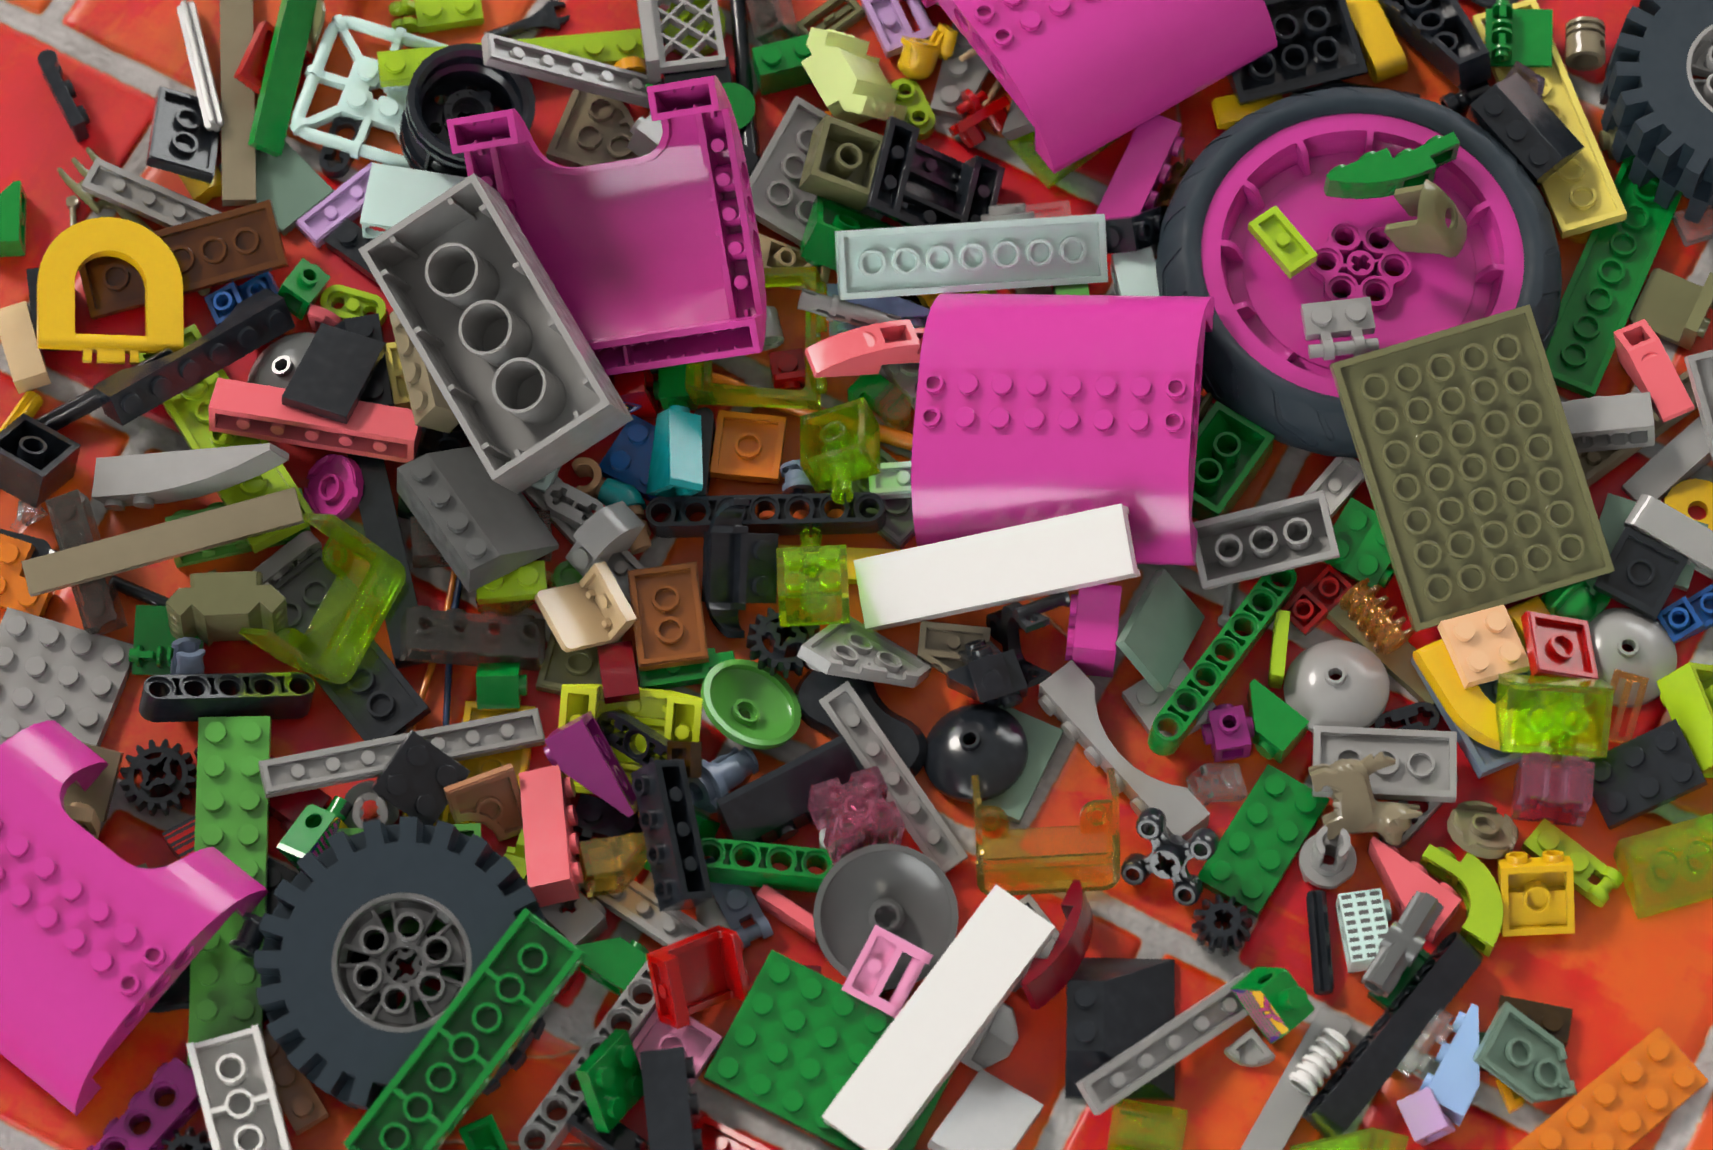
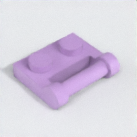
M862 0V7L886 58L902 53L904 46L900 42L902 36L929 40L934 30H937V27L932 25L921 0H903L907 1L920 28V31L914 33L899 4L901 0Z

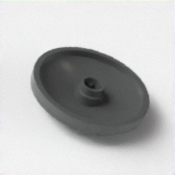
M897 844L866 846L849 853L839 860L823 879L815 898L813 912L814 929L818 944L827 960L843 976L848 978L874 926L878 925L934 955L929 965H924L916 982L927 977L954 941L959 920L955 892L941 868L923 853ZM902 952L883 989H896L912 956Z

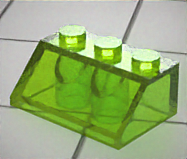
M1499 674L1495 710L1500 751L1607 758L1614 688L1600 679Z
M1713 813L1618 841L1613 857L1619 872L1624 877L1623 883L1637 919L1713 898Z

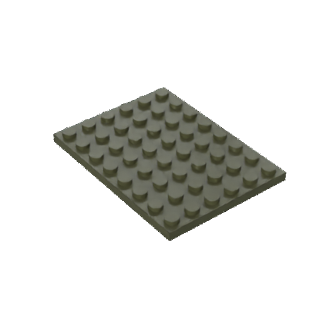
M1530 304L1329 365L1413 633L1437 626L1443 620L1503 604L1506 605L1615 571Z

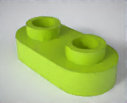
M901 78L894 81L891 87L898 89L894 104L908 107L904 122L920 129L917 140H924L930 137L935 129V115L921 87L917 82L909 78ZM906 90L909 91L910 94L902 95L900 94V92ZM915 117H922L924 120L916 122L913 119Z
M332 285L321 294V307L333 312L342 320L365 316L368 312L379 313L381 326L386 321V305L378 295L343 285ZM337 303L344 304V306L340 309L333 308V306Z

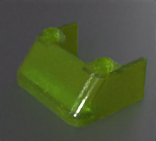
M306 513L304 520L329 537L322 551V561L324 566L336 575L330 589L304 634L294 628H283L275 634L268 629L242 627L239 633L287 665L326 682L343 684L348 682L356 672L406 580V572L401 562L333 514Z

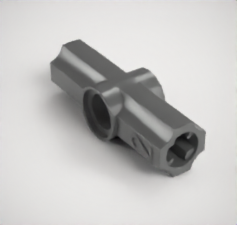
M1417 891L1404 909L1398 922H1393L1378 947L1380 949L1360 981L1369 991L1377 996L1388 998L1406 967H1411L1426 942L1425 937L1444 908L1435 897L1428 893Z

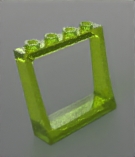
M816 267L764 268L765 288L805 286L808 290L827 295L826 284L824 281L821 282V276ZM805 311L806 351L807 347L821 341L822 332H827L826 317ZM806 354V384L802 390L712 383V360L686 364V391L694 404L821 410V394L827 393L828 388L826 377H814Z

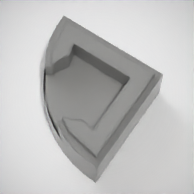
M1253 1028L1224 1049V1054L1230 1060L1247 1067L1266 1065L1275 1060L1276 1057Z

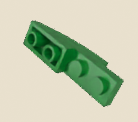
M1451 132L1445 136L1436 135L1430 138L1425 145L1416 149H1405L1399 152L1395 158L1392 157L1387 148L1378 152H1367L1356 162L1347 166L1341 164L1331 169L1326 174L1323 191L1329 197L1370 199L1393 196L1396 189L1422 185L1426 179L1433 182L1436 168L1457 158L1460 141L1455 133Z

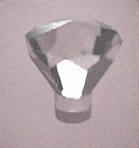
M18 499L17 518L10 528L19 534H23L29 525L43 519L48 514L41 504L34 508Z

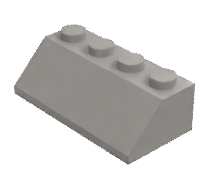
M1324 490L1193 522L1198 531L1196 564L1203 591L1340 557Z

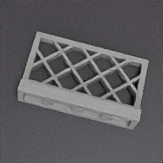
M637 0L648 83L661 82V74L727 66L717 0H709L710 2L703 9L691 4L694 0H669L677 5L670 13L659 8L665 0ZM684 10L695 15L688 24L677 18ZM702 20L714 26L707 34L695 29ZM670 24L681 30L674 38L662 33ZM688 34L699 40L691 49L680 43ZM708 45L717 50L718 55L704 57L699 52ZM673 49L684 54L680 60L666 62L665 57Z

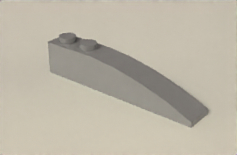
M1631 392L1625 395L1605 397L1593 396L1591 398L1561 402L1577 453L1655 446V425L1650 392Z
M1700 416L1622 485L1621 489L1633 501L1637 502L1641 494H1647L1662 500L1668 495L1672 487L1690 478L1712 460Z
M271 443L96 458L91 497L105 504L104 507L108 510L124 511L126 506L151 509L154 508V504L197 498L245 482L289 460V453Z

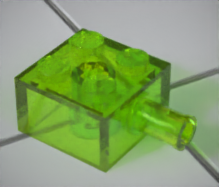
M864 397L800 416V465L815 491L819 492L832 488L831 498L838 504H845L844 493H846L847 502L852 501L854 497L853 481L881 473L879 423Z
M809 527L800 532L801 547L776 548L780 627L850 623L846 545L822 546V533L815 527H812V538L809 537Z

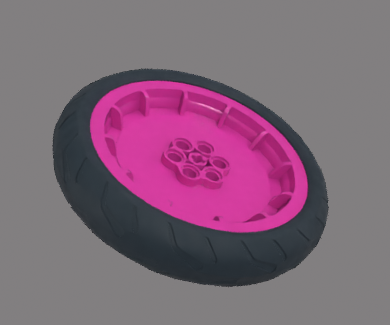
M1337 87L1292 95L1246 115L1211 141L1194 160L1180 181L1167 208L1161 226L1156 261L1159 296L1214 297L1215 299L1212 332H1205L1201 383L1207 393L1210 392L1216 401L1275 435V441L1331 457L1358 458L1329 367L1332 363L1352 358L1354 355L1335 356L1334 360L1324 361L1323 358L1309 359L1308 345L1320 344V341H1305L1300 311L1301 304L1363 298L1372 295L1379 297L1381 301L1371 300L1375 332L1374 334L1363 335L1364 339L1378 338L1379 349L1530 304L1544 350L1546 351L1558 320L1562 292L1561 256L1551 214L1540 191L1523 166L1517 162V159L1485 129L1457 112L1433 101L1394 90L1378 88ZM1454 132L1460 141L1457 158L1436 168L1433 183L1439 186L1452 199L1467 224L1466 242L1460 253L1452 258L1441 254L1402 252L1385 234V226L1391 223L1416 220L1417 217L1409 216L1395 199L1394 195L1370 199H1343L1326 196L1323 191L1326 174L1338 165L1345 164L1347 166L1358 161L1362 155L1370 151L1378 152L1387 148L1392 157L1395 158L1399 152L1411 148L1413 150L1425 145L1430 138L1436 135L1445 136ZM1275 205L1318 254L1316 262L1290 279L1248 231L1249 222ZM1445 218L1446 225L1449 228L1451 219ZM1344 240L1349 242L1350 245H1340L1337 241ZM1379 243L1385 248L1377 249L1371 244ZM1327 265L1332 269L1325 271L1320 269L1318 266ZM1388 271H1395V272L1399 273L1400 275H1399V276H1390V275L1387 274L1386 272H1388ZM1334 293H1343V294H1345L1347 297H1346V298H1338V297L1334 296L1333 294H1334ZM1350 336L1332 338L1333 342L1351 341Z

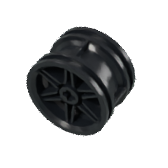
M463 43L449 45L435 51L424 59L413 73L400 122L399 140L402 153L410 168L468 177L464 152L452 154L446 122L448 119L494 112L497 107L501 110L515 108L530 132L535 116V96L528 77L484 66L482 45ZM442 96L444 104H437L434 99Z

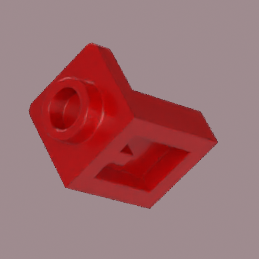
M802 348L769 353L775 393L795 396L802 391H808V375Z

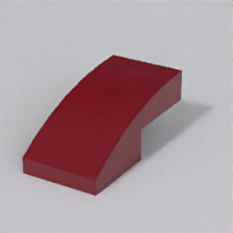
M632 641L597 646L605 704L640 700Z

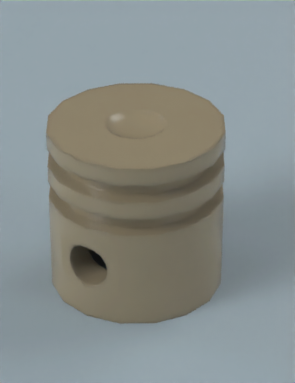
M1588 16L1576 17L1568 21L1565 26L1566 65L1578 71L1600 68L1605 63L1604 22L1598 18Z

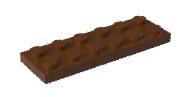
M270 199L154 231L170 248L178 262L183 281V295L289 266L273 203ZM99 257L90 260L79 269L90 317L93 320L145 306L144 282L139 272L128 262L115 257Z

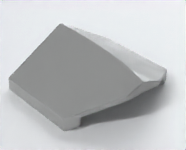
M1003 1003L960 1062L979 1072L980 1069L984 1070L1007 1058L1019 1038L1014 1008Z

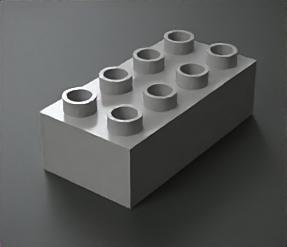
M473 173L358 249L492 481L519 494L633 420L502 196L476 174Z

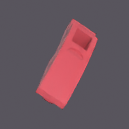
M910 319L871 324L824 339L807 347L805 354L815 378L879 374L882 365L919 363L925 328H914Z

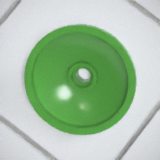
M731 659L715 665L708 672L702 683L701 698L703 699L702 705L709 720L724 736L740 745L763 750L778 748L792 739L800 726L801 708L795 692L778 673L770 676V668L766 666L764 669L759 670L757 662L745 659Z

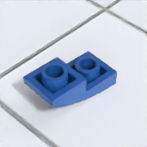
M266 272L239 286L231 282L204 297L218 326L238 303L265 288L277 294L279 288L273 275L270 272Z
M1713 584L1688 599L1686 596L1682 597L1660 611L1657 618L1674 644L1695 636L1713 626Z

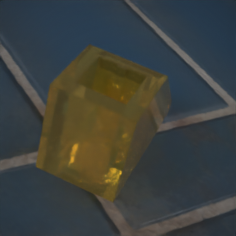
M643 832L628 833L608 838H594L589 841L579 842V863L583 873L587 898L621 893L641 872L647 860V848Z

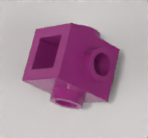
M1221 704L1208 711L1206 724L1201 725L1204 744L1211 745L1214 762L1249 757L1252 745L1250 738L1255 736L1251 716L1245 717L1243 705Z

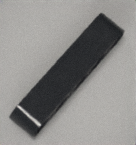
M302 672L154 675L147 678L144 682L139 712L144 719L150 722L199 721V717L270 716L271 720L299 719L306 716L310 710L315 691V682L312 677Z

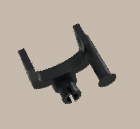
M1068 592L1053 594L1026 605L1014 602L986 616V626L991 628L990 635L1002 644L1003 652L1014 649L1028 688L1042 683L1052 673L1024 659L1020 646L1019 629L1022 628L1028 633L1050 625V618L1041 614L1060 606L1069 607L1071 600Z

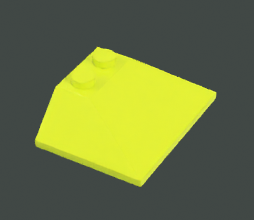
M563 684L561 688L558 728L591 711L597 722L598 717L602 713L619 709L633 716L670 741L700 742L703 699L672 690L639 687L640 700L605 704L602 684ZM614 726V731H613V732H614V733H615V732H620V730H618V729L615 728V726ZM638 734L635 739V745L641 753H644L647 743L645 738ZM610 746L632 784L631 773L643 766ZM573 780L576 793L594 794Z

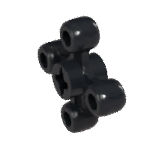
M1147 808L1139 815L1136 821V830L1142 838L1150 840L1152 852L1148 855L1140 853L1129 855L1121 866V876L1126 883L1134 886L1145 882L1152 873L1162 879H1171L1174 885L1172 893L1176 902L1183 906H1191L1202 895L1203 884L1198 876L1188 872L1187 862L1192 858L1204 861L1213 857L1219 846L1218 836L1213 830L1208 828L1198 829L1187 841L1179 835H1168L1165 814L1158 808Z

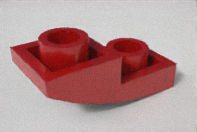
M1329 564L1307 588L1303 586L1281 610L1290 611V622L1306 636L1327 618L1328 613L1351 591L1354 592L1356 589Z

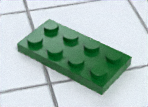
M1268 764L1220 839L1217 851L1213 857L1206 861L1199 872L1198 877L1202 881L1203 887L1216 895H1222L1223 899L1228 902L1231 897L1235 896L1237 899L1235 906L1246 905L1248 908L1247 913L1258 918L1325 811L1330 799L1327 797H1312V789Z

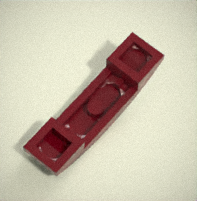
M1073 879L1061 903L1066 922L1048 958L1034 957L1021 983L1031 1009H1040L1065 987L1079 968L1089 947L1093 930V917L1089 901L1080 880Z

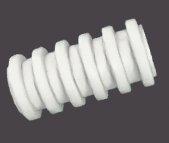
M1324 1028L1321 1031L1322 1037L1316 1038V1046H1310L1308 1049L1309 1055L1305 1054L1302 1057L1303 1063H1298L1295 1067L1296 1072H1292L1288 1076L1291 1084L1305 1095L1315 1096L1318 1093L1317 1087L1323 1086V1078H1328L1331 1075L1330 1069L1334 1070L1337 1067L1336 1061L1343 1059V1051L1347 1052L1351 1048L1349 1041L1332 1028Z

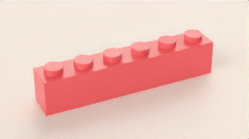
M217 379L208 407L209 431L408 463L415 459L422 427L415 425L412 409L359 401L348 423L344 424L283 405L282 395L285 391L284 388L238 380Z

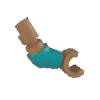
M587 457L575 459L572 462L573 472L579 478L590 477L593 479L588 485H578L576 489L598 499L605 506L623 501L645 524L630 547L631 554L635 555L644 552L651 547L652 544L649 538L651 530L648 522L644 520L646 517L644 512L646 504L641 493L633 485L612 478L603 480L601 468L593 459Z

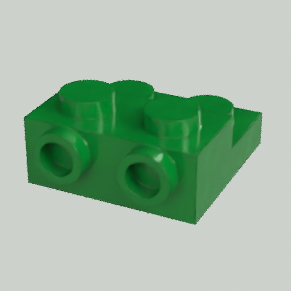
M1351 497L1333 526L1340 557L1322 562L1327 565L1330 564L1335 570L1376 593L1380 586L1386 588L1394 575V570L1391 568L1392 563L1376 512Z

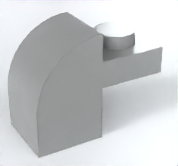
M623 501L603 507L590 516L574 533L573 537L576 539V542L565 558L584 577L594 563L603 561L607 563L612 554L628 550L645 524Z

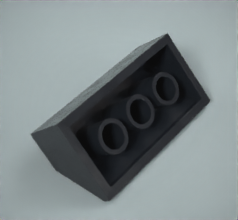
M843 735L717 799L718 822L721 823L720 828L726 838L760 843H772L778 839L785 841L797 834L799 828L809 823L815 825L824 821L833 810L839 807L843 809L849 808L861 799L860 796L864 795L863 780Z

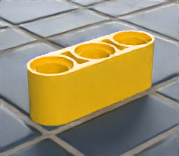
M1346 0L1368 74L1372 81L1379 83L1407 73L1408 64L1406 56L1378 0Z

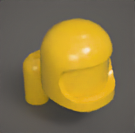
M939 23L937 30H934L929 40L902 36L900 42L904 46L901 57L898 60L899 70L903 75L915 80L929 77L933 73L937 58L947 60L953 55L959 32L947 24Z

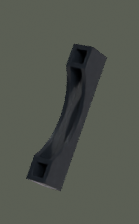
M265 288L238 303L218 326L192 344L155 361L122 369L97 383L93 388L105 415L123 426L296 326L284 298Z

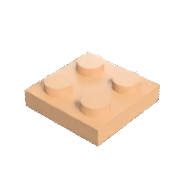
M1504 604L1443 620L1437 627L1464 689L1528 672L1530 669L1528 656Z

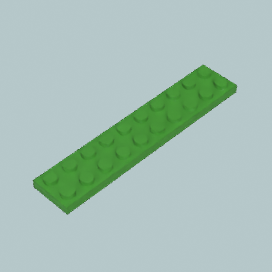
M270 716L199 717L194 852L206 847H215L267 889L269 798H265L258 763L262 760L271 759L272 720ZM267 895L251 913L263 918L264 913L267 911ZM235 911L191 961L188 1043L209 1040L245 1030L257 1024L261 1027L263 1034L264 1010L259 1006L256 988L261 987V975L254 968V959L244 956L229 947L230 941L236 939L244 923L243 918ZM263 940V942H262V944H261L259 950H262L264 940ZM188 1054L187 1065L190 1069H192Z

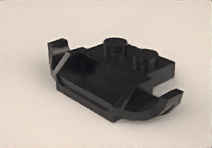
M733 498L726 501L713 516L708 532H704L702 601L706 604L713 624L728 638H745V631L740 627L738 616L739 610H746V603H776L779 534L748 533V526H742V514L745 507L749 506V498Z

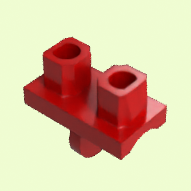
M970 89L961 92L963 103L956 106L955 109L959 115L967 111L971 115L949 127L948 130L952 137L959 135L964 144L970 149L987 139L978 124L982 120L987 119L994 133L1003 130L1008 114L1006 106L1011 103L1005 95L982 108L981 103L988 100L985 91H981L976 95Z

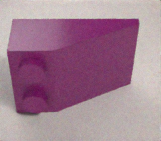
M591 711L554 730L544 740L547 744L544 747V752L553 766L558 765L563 773L627 817L635 814L638 810V805L632 784Z

